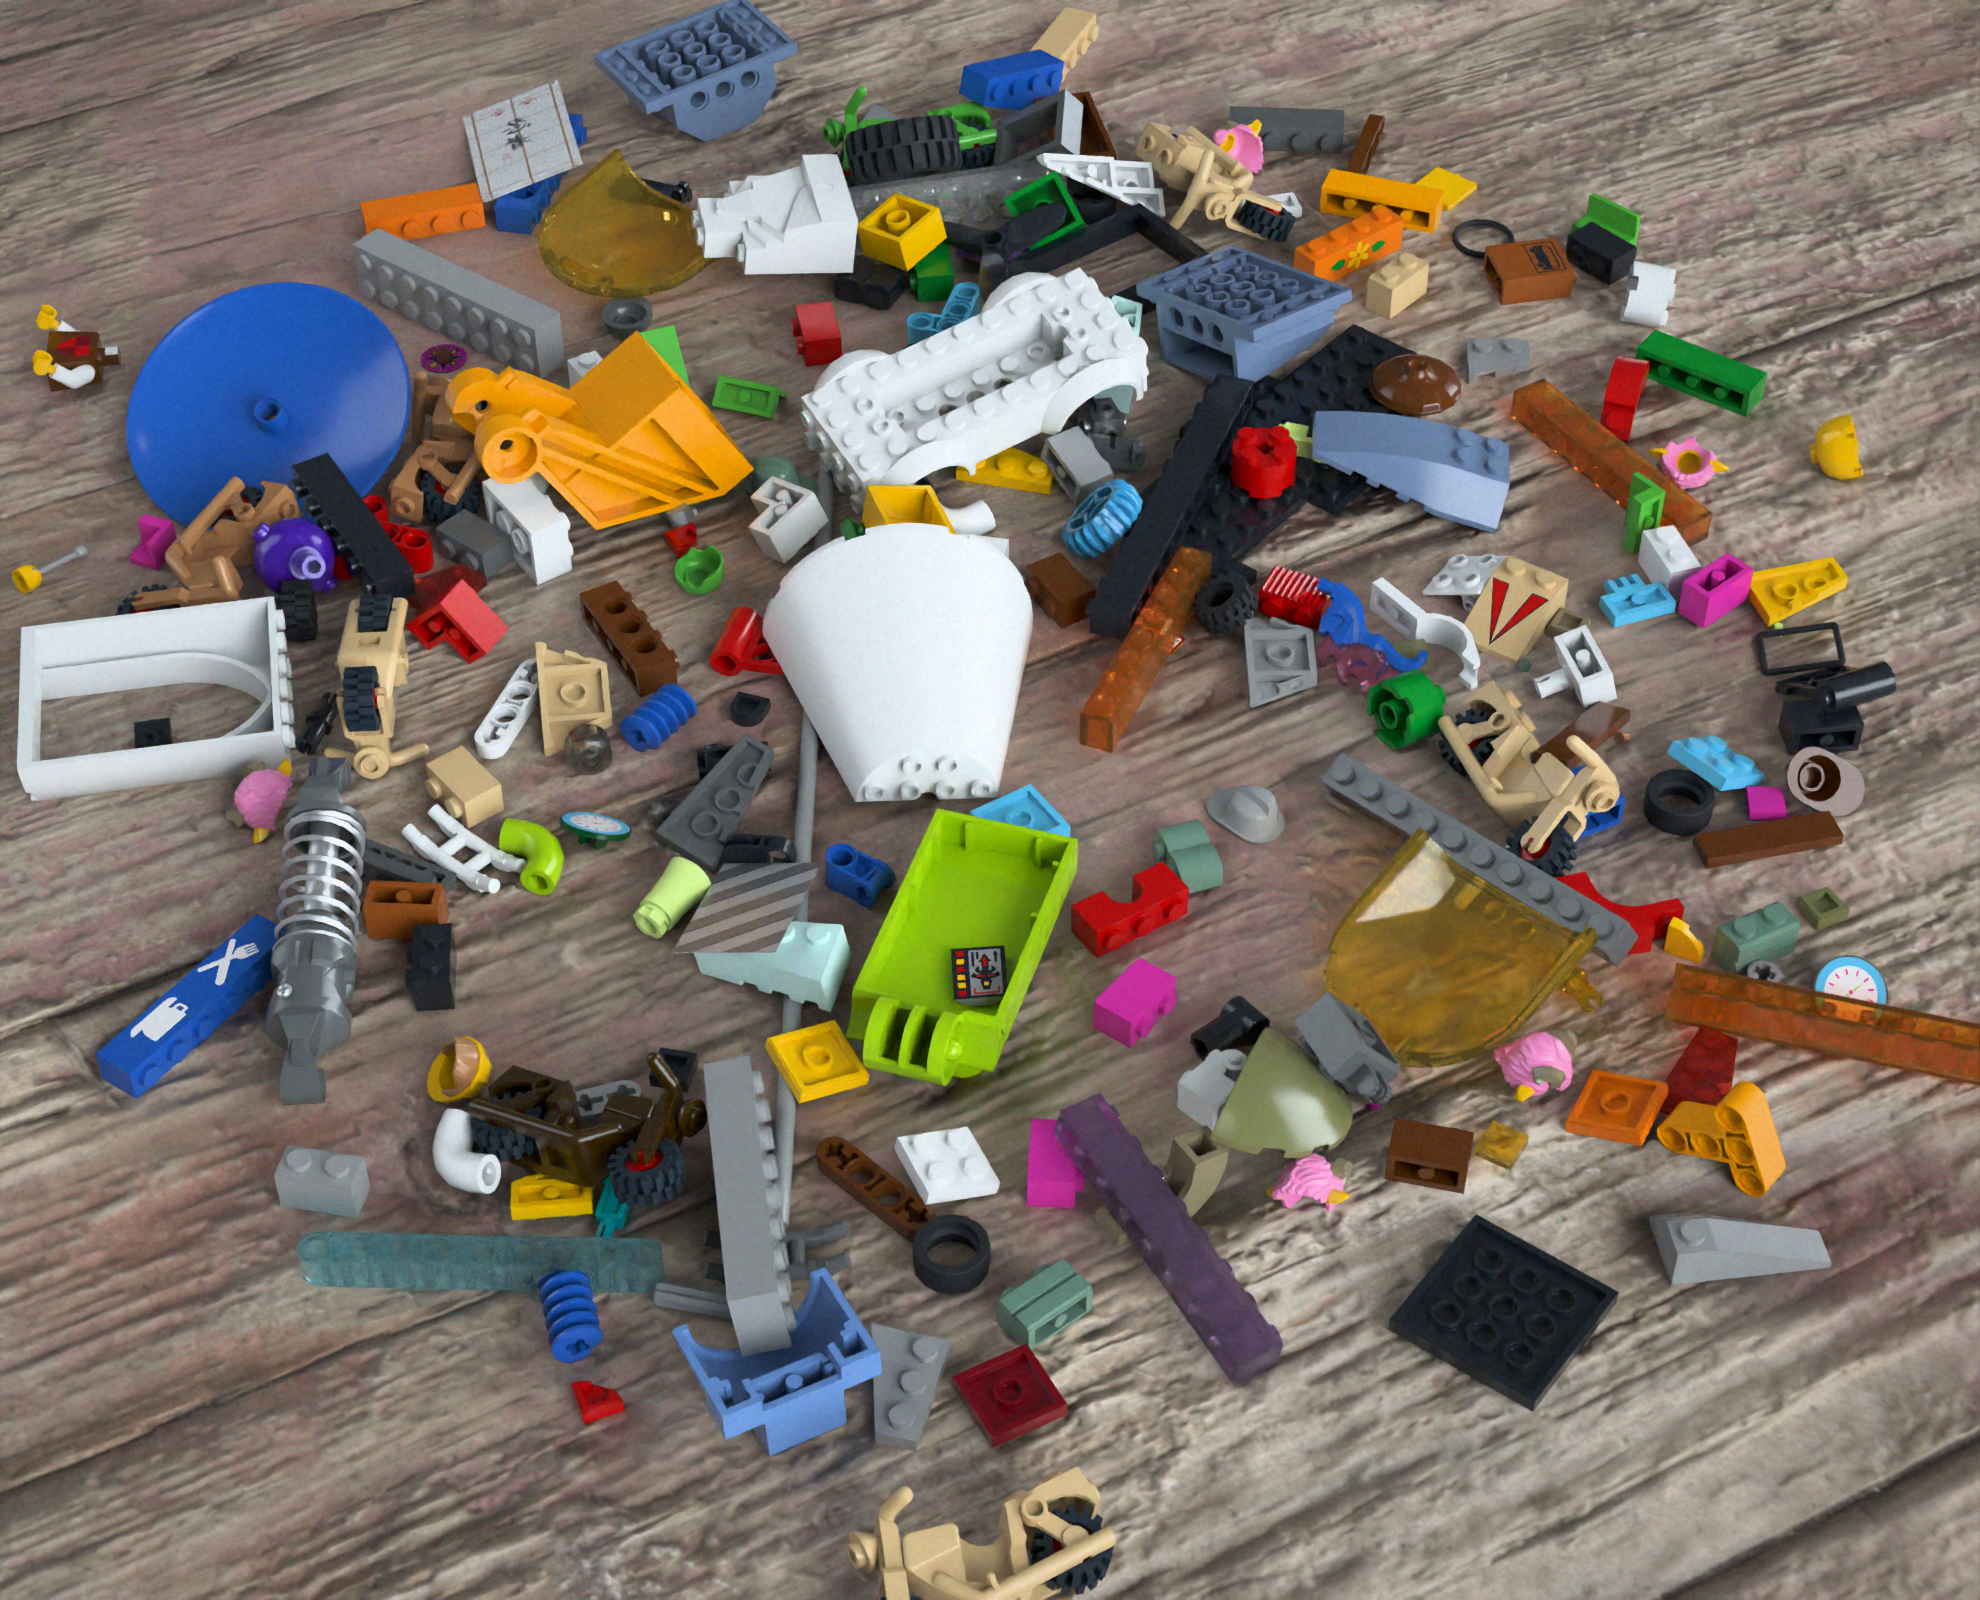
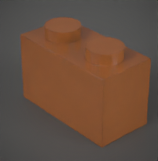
M369 881L363 904L368 938L413 940L414 925L447 923L449 912L444 883Z

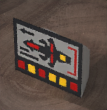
M1004 945L951 949L954 1000L968 1006L995 1005L997 1002H1001L1008 987Z

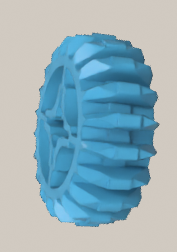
M1114 479L1106 482L1103 486L1098 487L1095 492L1089 494L1081 502L1080 506L1073 510L1072 516L1067 519V524L1063 527L1061 538L1067 548L1080 559L1088 560L1092 557H1097L1101 552H1106L1111 545H1115V542L1123 537V534L1131 528V524L1137 520V514L1141 512L1143 500L1136 492L1137 490L1123 479Z

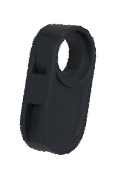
M734 834L729 836L725 842L722 859L724 863H793L796 848L789 839L781 836ZM779 851L784 853L786 857L775 858L768 852Z

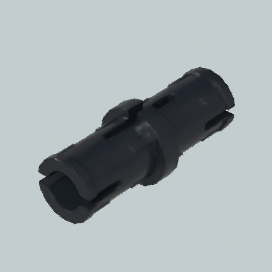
M331 692L325 693L315 711L310 712L306 717V726L295 740L296 749L299 752L305 754L310 745L307 755H313L323 737L329 735L332 731L333 721L339 713L337 694L334 693L328 703Z

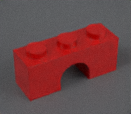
M1160 862L1133 875L1132 902L1130 903L1115 902L1103 891H1100L1071 905V931L1097 958L1110 951L1119 949L1122 945L1140 936H1146L1153 930L1171 921H1176L1187 914L1189 887L1164 862Z

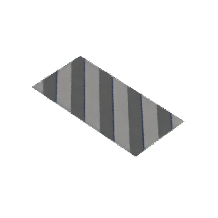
M724 863L672 953H776L821 863Z

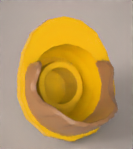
M452 1036V1042L441 1045L440 1054L433 1061L427 1078L428 1094L434 1101L450 1103L464 1098H473L488 1084L492 1065L481 1043L473 1037Z

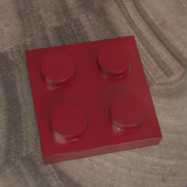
M1027 1343L952 1376L953 1388L992 1448L1067 1415L1068 1404Z

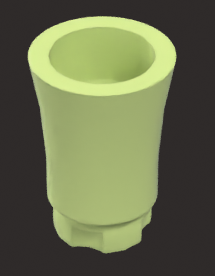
M673 857L662 876L640 902V907L633 914L636 926L646 935L656 939L661 938L696 903L704 898L711 886L708 876L692 861L683 857Z

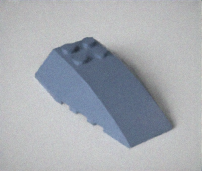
M1316 411L1313 416L1311 457L1349 475L1355 471L1365 476L1366 483L1378 488L1379 484L1393 489L1397 491L1395 497L1407 503L1410 498L1424 504L1423 510L1432 515L1493 534L1496 532L1510 485L1509 444L1496 438L1475 434L1468 429H1459L1450 425L1413 417L1355 411Z

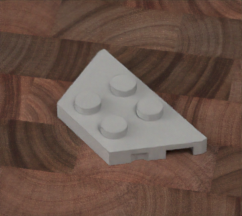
M1254 617L1245 620L1246 624L1242 626L1249 707H1256L1316 686L1317 668L1312 629L1300 625H1292L1285 620L1272 617L1270 622Z

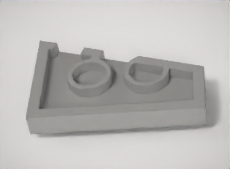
M871 1323L872 1340L880 1351L882 1374L873 1378L875 1442L916 1452L951 1353V1340Z

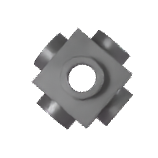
M1112 398L1096 399L1100 403L1101 409L1097 413L1094 411V414H1090L1082 404L1078 426L1084 434L1087 435L1088 432L1109 435L1110 446H1115L1116 437H1122L1127 423L1125 415L1119 411Z

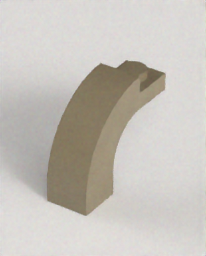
M1207 1125L1173 1138L1169 1159L1164 1169L1148 1186L1131 1196L1097 1209L1095 1220L1116 1247L1141 1237L1148 1244H1151L1167 1236L1189 1220L1212 1195L1225 1171L1229 1151L1224 1145L1209 1140L1212 1131Z

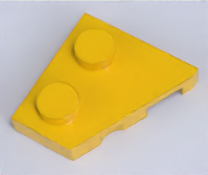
M541 1173L528 1175L511 1182L510 1200L512 1221L593 1214V1186L583 1188Z

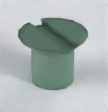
M1523 658L1518 663V669L1522 670L1521 672L1530 671L1531 664L1529 659Z

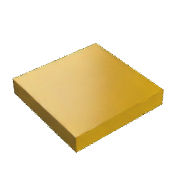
M835 1020L766 1039L765 1049L799 1104L867 1085L870 1075Z

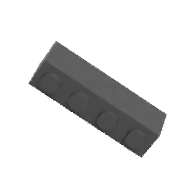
M1230 106V121L1249 125L1257 119L1261 122L1262 126L1258 136L1262 138L1263 151L1342 153L1344 110Z

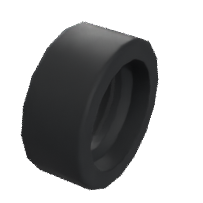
M1070 179L1064 184L1086 225L1093 224L1115 214L1116 198L1074 179ZM1088 198V199H1096V200H1099V201L1084 202V201H1080L1079 199Z
M1670 769L1659 772L1650 779L1646 787L1643 803L1644 815L1650 824L1660 831L1672 835L1698 833L1708 826L1712 817L1715 803L1714 789L1709 782L1691 771ZM1668 795H1680L1691 799L1697 803L1698 807L1677 809L1668 806L1660 798Z
M942 1215L925 1222L915 1233L912 1245L913 1265L916 1276L924 1286L939 1293H963L980 1285L988 1275L990 1241L987 1232L978 1222L962 1215ZM946 1242L963 1243L971 1247L976 1253L969 1262L953 1267L939 1265L930 1260L927 1254L931 1248Z

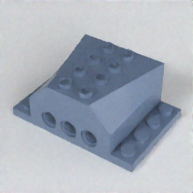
M728 0L595 53L593 56L595 65L628 95L630 103L641 108L646 114L651 113L674 125L677 129L708 142L716 140L734 130L743 129L745 126L757 121L777 88L773 63L783 61L787 57L798 53L796 42L748 0Z
M1234 245L1136 283L1137 295L1150 300L1151 303H1156L1162 360L1211 381H1214L1217 373L1252 380L1254 383L1316 344L1334 323L1333 311L1338 310L1341 305L1352 301V291L1350 288Z

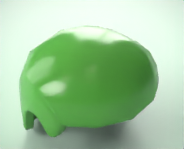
M710 544L705 550L691 547L685 556L677 560L673 568L676 584L693 595H704L715 591L720 586L725 575L722 552Z

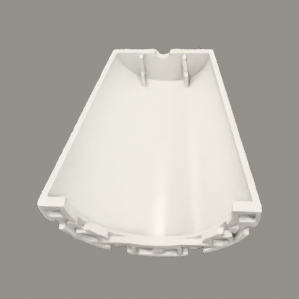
M899 523L866 528L865 535L845 541L844 536L839 537L819 547L796 564L780 582L781 589L775 598L770 599L764 615L762 632L855 802L916 800L925 792L934 793L937 799L997 798L1033 628L1030 595L1024 585L1023 577L1014 564L998 549L968 533V538L949 533V527L926 523Z

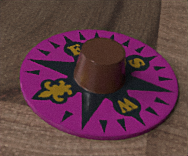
M451 344L431 347L421 356L422 366L434 373L453 372L461 368L467 361L465 350Z

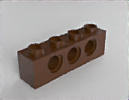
M616 580L580 593L582 619L640 698L657 692L665 684H678L676 669H679L680 664L673 649L669 650L666 647L660 631L653 630L646 613L643 610H638L629 591L625 592Z

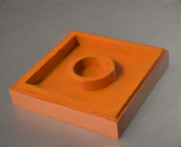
M1592 1069L1565 1121L1566 1131L1642 1146L1668 1095L1667 1083Z

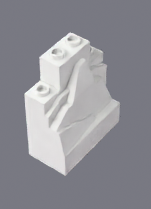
M838 154L802 155L801 166L772 175L747 176L745 181H729L728 193H724L723 198H697V210H692L691 222L692 228L696 229V245L702 247L704 258L736 257L737 262H742L744 274L853 273L858 219Z

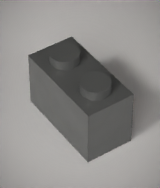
M462 509L435 528L439 554L484 580H487L514 561L511 535L466 509Z

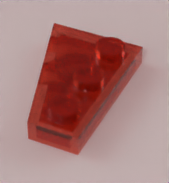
M1702 1024L1664 1081L1668 1086V1095L1659 1112L1669 1115L1682 1101L1717 1106L1732 1089L1738 1039Z

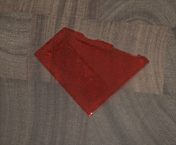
M457 564L415 579L416 594L404 599L408 601V606L420 610L429 600L461 579L478 594L487 586L486 575L476 570L474 571L465 565Z

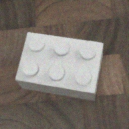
M530 477L522 482L513 484L499 483L492 478L483 481L487 521L511 535L514 560L530 578L539 585L572 571L571 556L573 555V548L568 538L570 523L566 514L562 511L559 512L553 506L548 495H543L536 488L534 481Z

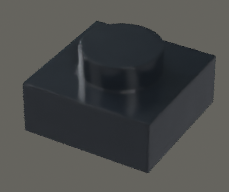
M170 717L134 722L135 748L173 744Z
M660 1047L658 1053L678 1078L681 1090L688 1092L698 1066V1054ZM651 1069L649 1075L650 1086L664 1088Z

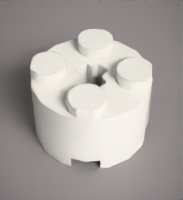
M1634 261L1625 286L1624 302L1627 304L1626 307H1621L1620 321L1664 328L1668 317L1667 303L1668 301L1672 302L1676 284L1674 279L1676 269Z

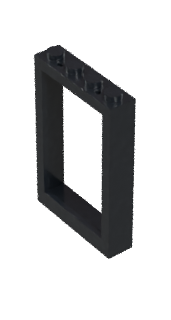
M1138 203L1009 260L1008 279L1025 272L1048 273L1137 232L1181 263L1178 266L1210 253L1141 203ZM1136 285L1114 294L1143 304L1142 315L1157 309L1156 303H1151L1150 300L1137 295Z

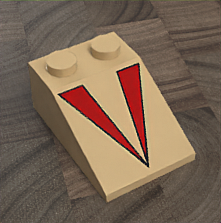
M1508 555L1492 573L1464 623L1473 635L1476 648L1517 666L1546 632L1547 626L1558 610L1565 608L1569 579Z

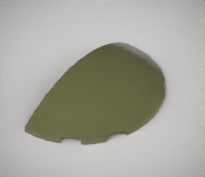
M1265 1027L1239 1074L1209 1140L1252 1154H1259L1266 1147L1278 1149L1279 1153L1284 1155V1158L1309 1157L1314 1148L1323 1146L1327 1151H1330L1345 1139L1353 1117L1351 1102L1338 1080L1332 1083L1320 1072L1317 1067L1320 1061L1290 1038L1269 1027Z

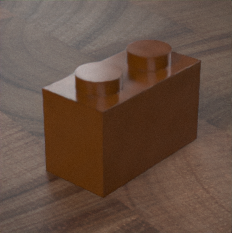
M1060 552L1026 566V581H1024V585L1030 595V599H1034L1048 618H1052L1061 629L1087 619L1086 607L1089 599L1096 597V589Z
M1395 1118L1387 1155L1385 1179L1464 1194L1474 1132L1421 1123L1415 1120Z

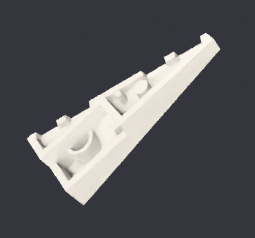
M1050 153L1036 156L1037 161L1043 166L1056 170L1063 175L1132 206L1141 203L1160 218L1165 216L1163 190L1161 188H1154L1152 162L1114 160V157Z

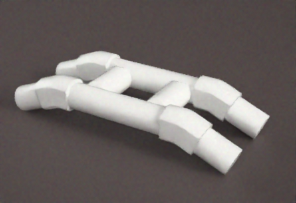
M435 804L428 811V815L451 838L439 848L412 823L408 824L401 831V834L422 857L428 861H433L442 868L455 872L457 878L465 882L466 886L478 892L496 893L500 889L499 880L478 872L490 862L499 870L521 873L526 865L524 859L496 849L465 829L464 825L454 819L452 815H449L439 804ZM464 846L478 853L465 864L452 857Z

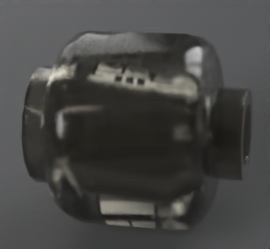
M581 724L569 731L565 738L564 748L569 766L576 773L584 776H593L602 773L608 768L612 761L613 751L608 734L602 727L595 724Z

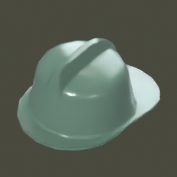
M757 456L754 460L752 476L745 483L746 492L750 496L771 476L813 491L816 497L818 492V485L808 477L798 474L794 464L783 456Z

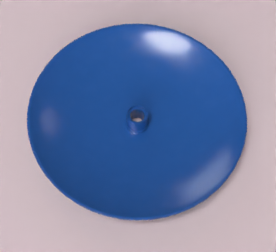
M297 282L259 284L233 291L204 304L176 324L154 348L141 368L131 393L126 418V438L132 467L140 484L154 503L169 517L186 528L233 476L240 478L248 488L251 485L256 486L263 495L265 492L260 484L262 481L287 484L288 488L291 489L290 480H293L291 465L325 453H329L362 499L386 473L403 441L411 406V385L408 368L396 339L386 325L363 304L343 293L314 284ZM296 499L303 513L300 518L317 524V520L314 517L310 518L308 516L302 499Z

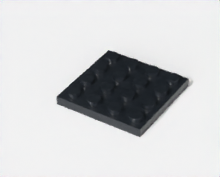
M1475 1214L1389 1319L1388 1330L1533 1412L1617 1303L1619 1292Z

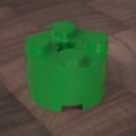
M1418 669L1406 671L1382 680L1369 689L1366 698L1368 716L1374 714L1380 729L1375 733L1385 745L1397 749L1425 740L1441 732L1438 720L1443 717V705L1446 702V695L1440 685H1434Z

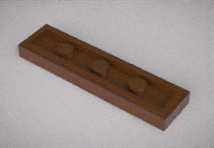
M1598 701L1537 750L1534 763L1536 764L1542 754L1548 752L1571 770L1582 760L1566 745L1567 738L1571 735H1576L1594 751L1630 721L1631 710Z
M1823 811L1695 834L1692 844L1707 869L1842 844L1844 834L1830 811Z

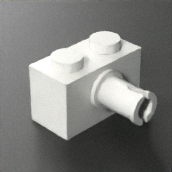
M1583 625L1555 636L1554 642L1561 669L1538 678H1533V683L1540 699L1570 688V690H1574L1584 711L1590 709L1598 701L1607 703L1617 699L1612 671L1588 627Z

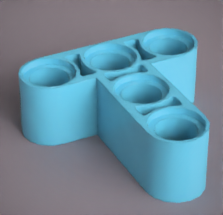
M971 282L957 284L953 288L941 315L925 312L911 314L907 318V346L925 340L980 314V287Z

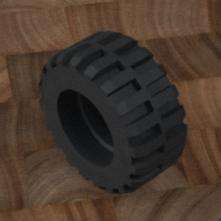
M929 115L882 122L851 131L845 139L850 177L857 187H881L926 180L955 172V170L960 169L962 164L957 125L951 116Z

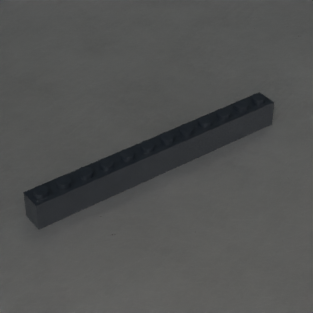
M1217 373L1212 384H1207L1202 403L1198 402L1196 404L1192 421L1186 422L1182 439L1175 442L1172 458L1166 459L1162 476L1155 479L1150 498L1145 497L1140 516L1132 523L1129 536L1123 537L1119 555L1111 559L1106 578L1102 577L1100 579L1096 597L1090 598L1088 601L1086 618L1090 619L1089 633L1129 642L1154 594V589L1156 586L1158 587L1233 445L1238 431L1243 426L1253 407L1254 381Z

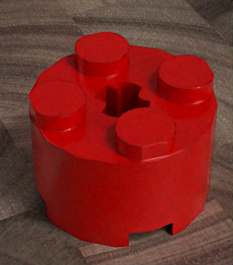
M1283 426L1255 429L1243 427L1238 431L1237 437L1233 441L1230 480L1234 488L1237 489L1240 486L1242 489L1249 491L1250 497L1268 499L1279 497L1282 495L1283 489L1294 486L1297 445L1294 439L1289 436L1290 432Z

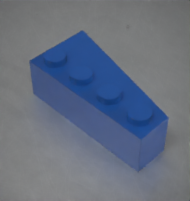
M1038 49L966 65L963 67L959 93L983 106L1021 110L1032 105L1033 98L1047 97L1059 92L1063 77L1064 61Z

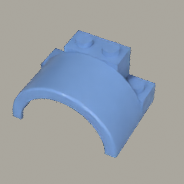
M820 1268L810 1273L807 1294L795 1312L797 1328L790 1330L792 1347L742 1356L740 1347L714 1349L698 1343L691 1336L687 1324L672 1330L674 1341L706 1394L708 1411L725 1440L753 1429L770 1457L847 1424L843 1390L882 1374L881 1357L878 1347L826 1268Z

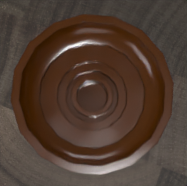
M1405 354L1393 356L1379 364L1369 377V391L1374 400L1388 410L1404 415L1425 416L1441 413L1454 406L1461 396V382L1453 368L1442 360L1427 355Z

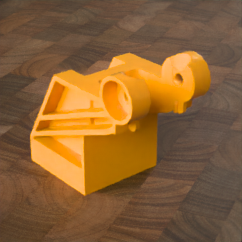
M637 330L569 389L527 372L514 370L510 366L499 375L490 369L476 367L466 369L456 375L449 383L445 393L446 408L454 421L476 436L474 449L478 460L489 477L499 483L513 484L522 482L538 471L596 530L665 512L683 503L690 505L723 496L754 470L711 410ZM486 401L487 407L484 410L478 411L475 409L478 402ZM511 440L512 446L509 449H500L503 441Z

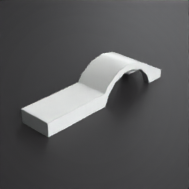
M1383 577L1372 582L1370 609L1409 641L1424 639L1426 643L1439 644L1453 650L1460 656L1464 664L1458 680L1470 690L1476 688L1480 658L1473 635L1463 623L1450 616L1426 613Z

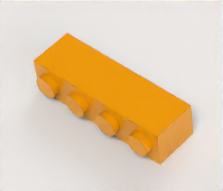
M1331 168L1321 187L1320 212L1357 219L1381 206H1385L1404 219L1403 228L1434 234L1442 216L1445 190Z

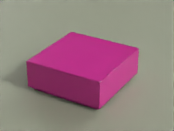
M1746 786L1744 796L1748 820L1773 821L1785 818L1786 807L1782 787Z

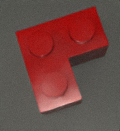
M463 579L429 600L405 625L428 651L447 640L468 664L486 655L508 631L507 626L500 620L499 616L482 601L476 591Z

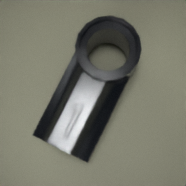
M1236 996L1225 1004L1219 1017L1191 1034L1190 1043L1194 1047L1196 1055L1202 1061H1205L1209 1053L1215 1049L1223 1052L1224 1050L1233 1049L1243 1042L1248 1046L1254 1045L1265 1027H1270V1020L1243 996Z

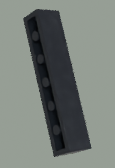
M329 453L291 465L293 480H290V487L295 494V498L302 499L308 516L310 518L314 517L317 520L318 526L328 534L333 543L335 554L337 557L342 556L344 558L350 575L352 577L357 576L364 595L390 594L393 601V598H406L416 594L413 568Z

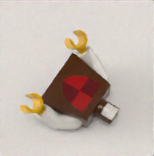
M47 304L42 305L36 318V324L41 329L47 330L52 328L54 330L49 331L47 352L37 350L32 358V363L34 364L33 370L36 374H47L51 392L98 384L103 381L104 366L121 365L119 346L102 348L100 335L97 332L78 331L62 320L58 322L55 320L57 316L56 309Z

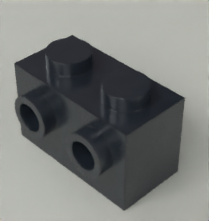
M452 923L414 925L413 941H407L406 945L408 964H412V968L405 969L406 991H413L417 1012L455 1009L457 951Z

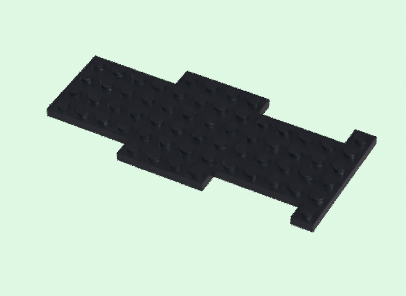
M1352 324L1282 381L1266 375L1255 382L1253 407L1241 428H1273L1279 426V424L1290 422L1309 426L1307 437L1312 438L1313 416L1316 411H1355L1411 417L1413 415H1404L1388 410L1375 401L1369 391V377L1381 362L1393 356L1417 353L1389 339L1376 335L1363 327ZM1185 425L1180 428L1179 439L1183 437ZM1231 446L1170 563L1209 583L1208 580L1214 577L1216 579L1218 574L1224 573L1226 576L1228 572H1234L1235 575L1239 573L1251 586L1256 582L1257 570L1239 562L1238 560L1306 503H1310L1335 515L1368 488L1370 484L1366 483L1365 476L1355 471L1349 475L1326 463H1318L1311 458L1297 456L1295 480L1292 488L1289 486L1283 489L1282 495L1279 497L1268 499L1253 498L1249 496L1248 490L1242 489L1240 486L1237 489L1234 488L1230 480ZM1154 482L1138 493L1143 501L1145 497L1150 498ZM1131 528L1123 534V537L1129 536Z

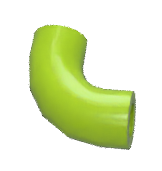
M507 818L500 832V850L527 859V863L520 874L521 883L527 890L538 895L551 894L561 877L565 857L559 840L541 825L526 820Z

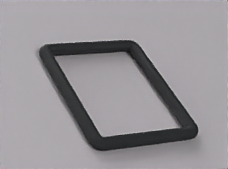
M1836 622L1763 631L1756 635L1762 673L1766 676L1838 667L1846 662L1841 633ZM1833 629L1839 660L1768 669L1763 638Z

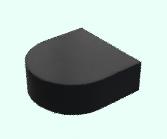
M738 691L730 705L732 721L742 727H752L760 724L771 709L770 699Z

